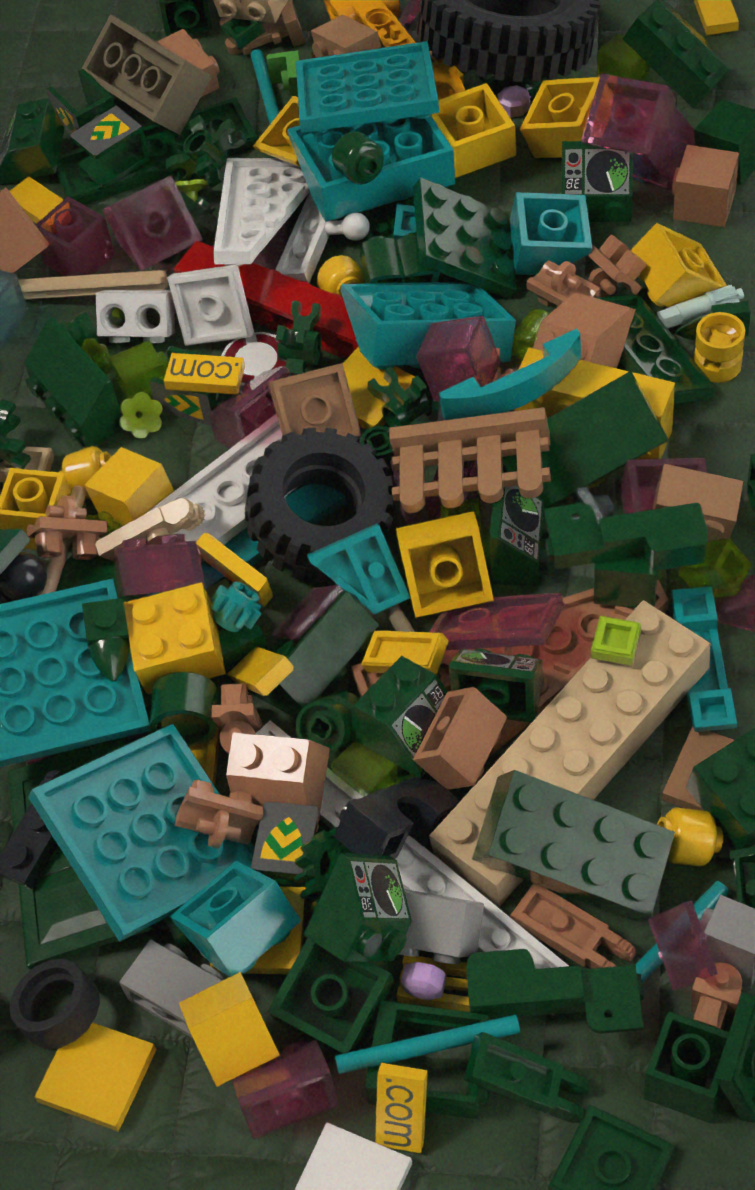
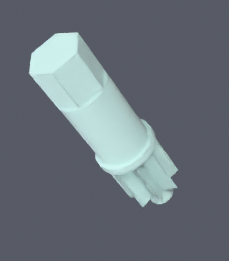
M728 285L657 312V316L665 327L669 329L710 314L711 305L740 302L739 300L744 298V293L741 288L735 290V286Z

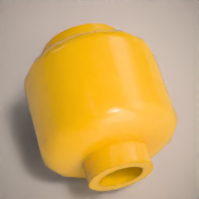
M343 255L334 256L325 261L317 275V284L320 289L339 294L340 296H342L341 284H365L362 268L352 258Z
M90 446L66 455L62 461V470L59 473H65L71 491L75 486L85 488L84 485L111 458V455L107 451L102 452L98 447ZM88 492L85 500L90 498Z
M675 807L667 812L665 817H660L657 825L675 832L667 859L670 863L705 866L710 862L713 854L719 853L722 848L723 831L721 827H716L715 819L710 812Z

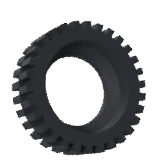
M420 0L417 23L418 41L428 42L429 51H432V56L435 59L444 58V64L450 67L458 64L459 70L466 73L471 69L475 70L476 76L485 78L488 73L495 75L494 79L503 81L504 76H509L515 82H522L523 77H529L531 82L541 81V76H545L548 80L557 79V73L563 77L571 74V70L579 71L582 65L585 66L589 58H591L600 1Z

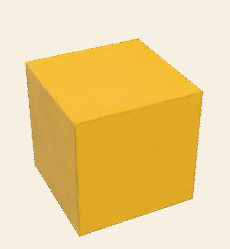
M122 447L84 485L101 520L107 521V525L115 529H119L145 515L146 512L174 492L161 463Z
M10 468L0 495V529H22L27 534L28 525H35L37 518L40 516L47 517L46 508L48 505L58 506L62 496L71 495L65 473ZM30 538L29 543L23 549L37 550L35 538Z
M241 972L179 1002L188 1029L216 1087L280 1056Z

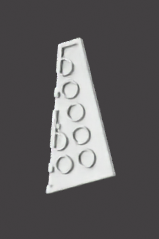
M227 158L214 245V264H224L225 266L238 264L239 267L243 264H251L310 193L300 166L278 158Z

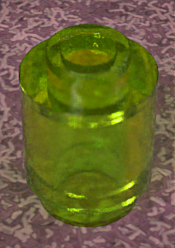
M542 309L531 310L514 330L512 352L517 358L523 360L528 347L533 348L541 321L550 314L549 312Z

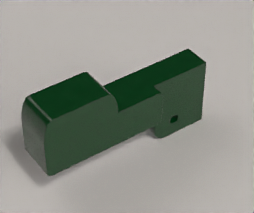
M587 503L544 509L549 539H546V548L549 561H553L555 569L641 555L645 556L648 565L653 570L703 563L706 559L708 530L699 503L602 517L599 519V524L597 523L594 508Z
M527 949L472 953L468 958L466 973L471 1013L486 1014L489 1016V1019H497L515 1014L517 1017L585 1011L587 1025L595 1033L644 1030L640 1001L644 999L641 974H637L636 965L581 969L580 966L535 969L532 955ZM610 1012L613 1016L606 1018L604 1014Z

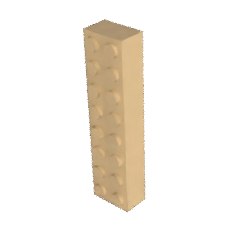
M644 600L625 619L641 623V633L633 665L590 658L429 835L433 855L499 907L524 879L472 860L497 777L512 770H517L594 800L709 669L710 643Z

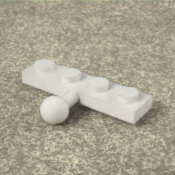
M309 193L275 270L296 280L309 283L329 235L344 234L350 240H361L369 232L368 219L363 214L354 212L348 214L343 220L336 221V219L325 222L313 201L311 193Z

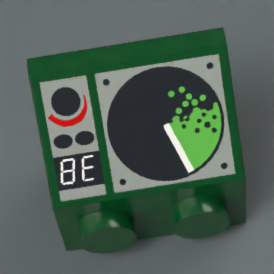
M48 98L18 104L2 137L0 146V185L25 180L27 177L36 178L56 174L65 126Z
M633 140L562 141V194L586 196L589 222L632 221Z
M518 486L504 487L503 497L493 503L489 538L492 584L539 586L540 572L548 571L549 564L547 548L542 547L543 539H549L544 515V500L539 496L535 498L523 497Z
M460 648L449 665L451 691L475 687L507 716L506 720L532 723L536 719L543 686V659H535L525 654L513 656L492 653L486 649L468 650Z
M401 656L353 705L351 739L421 778L426 771L413 761V758L448 691L436 674Z
M340 853L304 935L343 962L394 961L406 944V933L412 922L397 860L385 855Z

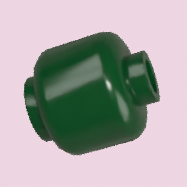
M355 131L345 134L337 141L332 151V162L335 169L350 182L362 185L371 182L380 174L384 165V153L382 148L366 134Z

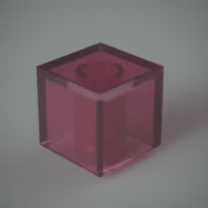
M69 196L35 224L50 243L47 248L40 252L43 263L64 276L93 274L115 254L106 218Z
M484 316L432 323L416 355L435 402L440 401L439 392L471 377L475 378L480 387L493 382L501 363Z

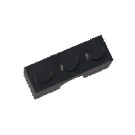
M427 773L421 778L404 779L396 785L385 789H378L374 793L359 799L350 800L340 812L339 819L341 821L334 838L354 854L385 855L395 859L398 857L408 835L422 846L430 844L429 835L461 800Z

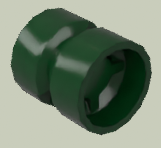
M336 692L304 706L298 713L296 720V734L298 738L311 740L330 748L329 754L355 742L351 739L353 705L359 698L349 692Z

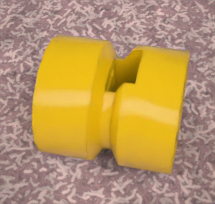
M716 312L706 315L697 324L694 362L711 382L721 383L730 381L741 371L745 339L743 322L730 313Z

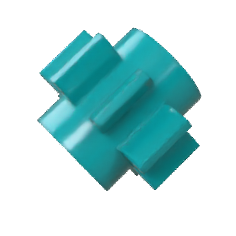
M234 582L229 589L220 585L211 599L213 602L211 609L215 611L213 619L221 627L231 632H238L244 625L252 629L261 615L259 612L261 605L257 603L259 595L251 587L241 582Z

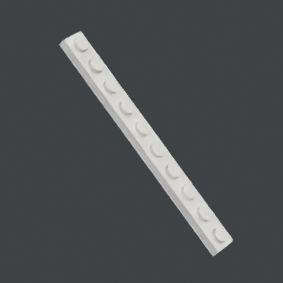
M271 721L256 733V735L291 738ZM328 767L319 820L332 830L340 824L339 815L343 807L350 800L359 799L363 796ZM407 836L398 857L395 858L404 889L484 903L477 952L527 949L532 955L535 969L569 966L411 836Z

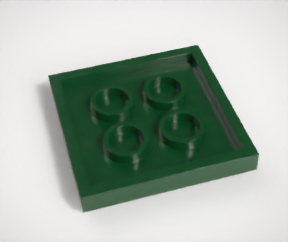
M420 177L413 186L419 264L510 299L517 291L509 214L499 208H493L474 200L470 196H464L438 183H433Z

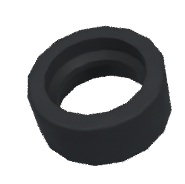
M64 958L48 960L35 966L21 979L15 988L10 1002L11 1019L34 1045L44 1049L61 1048L76 1041L91 1026L97 1016L100 1005L99 990L76 962ZM74 986L70 1000L57 1015L45 1021L36 1022L40 1007L50 995L61 988Z

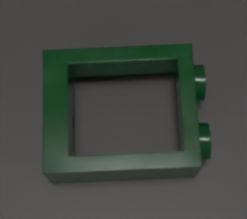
M380 1001L372 1047L397 1042L399 1031L428 1035L489 1021V1016L486 1014ZM380 1065L369 1067L367 1070L364 1089L368 1104L371 1105L377 1104V1075ZM468 1082L466 1095L427 1089L426 1112L477 1119L479 1103L488 1104L490 1090Z

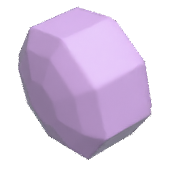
M513 85L504 87L497 94L498 101L510 118L523 116L530 109L528 89Z
M422 962L405 965L401 986L406 993L423 1000H433L443 996L446 984V974L443 970Z

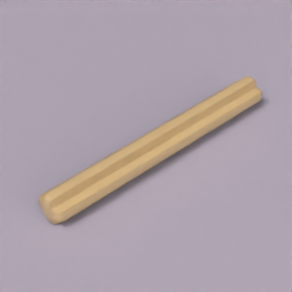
M164 270L5 280L3 287H1V292L7 301L94 296L97 292L103 290H166L168 279Z

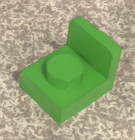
M298 50L267 55L266 59L271 83H283L284 91L290 90L291 98L292 96L298 97L296 61L300 60Z

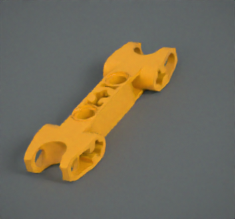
M323 0L330 20L345 15L378 31L381 48L416 43L397 19L401 15L399 0ZM444 61L432 65L438 100L465 91L455 66L450 67L444 64Z

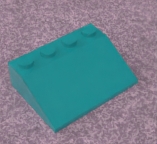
M431 116L423 119L413 117L401 118L389 124H381L379 122L367 123L355 129L333 128L321 134L301 133L300 126L287 129L289 139L313 201L325 222L340 219L350 213L374 209L381 205L414 196L413 186L420 177L444 187L455 184L454 150ZM355 131L366 134L382 148L384 153V165L380 174L371 182L362 185L350 182L335 169L332 162V151L337 141L345 134Z
M467 282L341 284L342 297L360 352L375 368L386 370L389 367L394 368V365L427 368L429 364L460 367L463 363H468V358L488 359L489 348L500 349L499 362H510L516 320L482 288Z

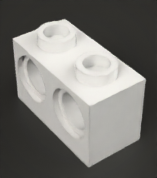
M103 290L96 293L97 336H109V342L112 343L130 342V336L143 337L144 343L165 342V337L175 333V306L171 290ZM115 307L121 309L125 314L123 326L117 325L112 319V311ZM149 308H154L159 312L160 323L158 326H153L148 322L146 313Z

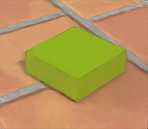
M600 616L591 647V658L632 666L641 633V623Z

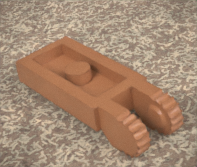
M533 883L510 915L511 919L532 936L583 967L586 965L590 969L617 967L614 963L596 953L601 944L610 953L624 961L631 962L637 954L634 946L609 930L607 924L547 888Z

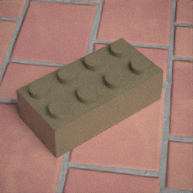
M111 14L82 67L104 89L152 121L179 135L212 77L143 32Z

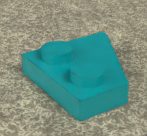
M374 524L307 555L311 564L319 568L342 589L348 591L373 614L411 598L378 524Z

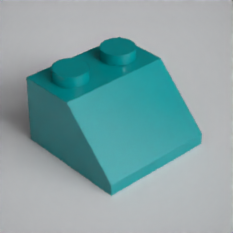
M516 192L509 221L515 274L537 275L548 260L557 265L564 261L574 263L591 253L592 242L585 195Z
M238 861L231 864L169 916L173 923L215 968L229 977L239 972L241 974L246 973L253 968L257 959L273 945L283 942L289 936L290 931L301 922L275 880Z

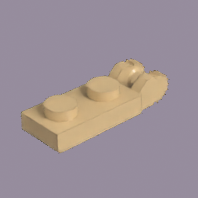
M180 497L176 501H171L162 507L155 508L96 541L95 545L98 554L116 563L130 562L136 559L138 553L146 548L167 542L173 533L181 529L192 531L196 526H200L201 523L203 524L204 517L206 516L205 510L200 505L193 504L188 499Z

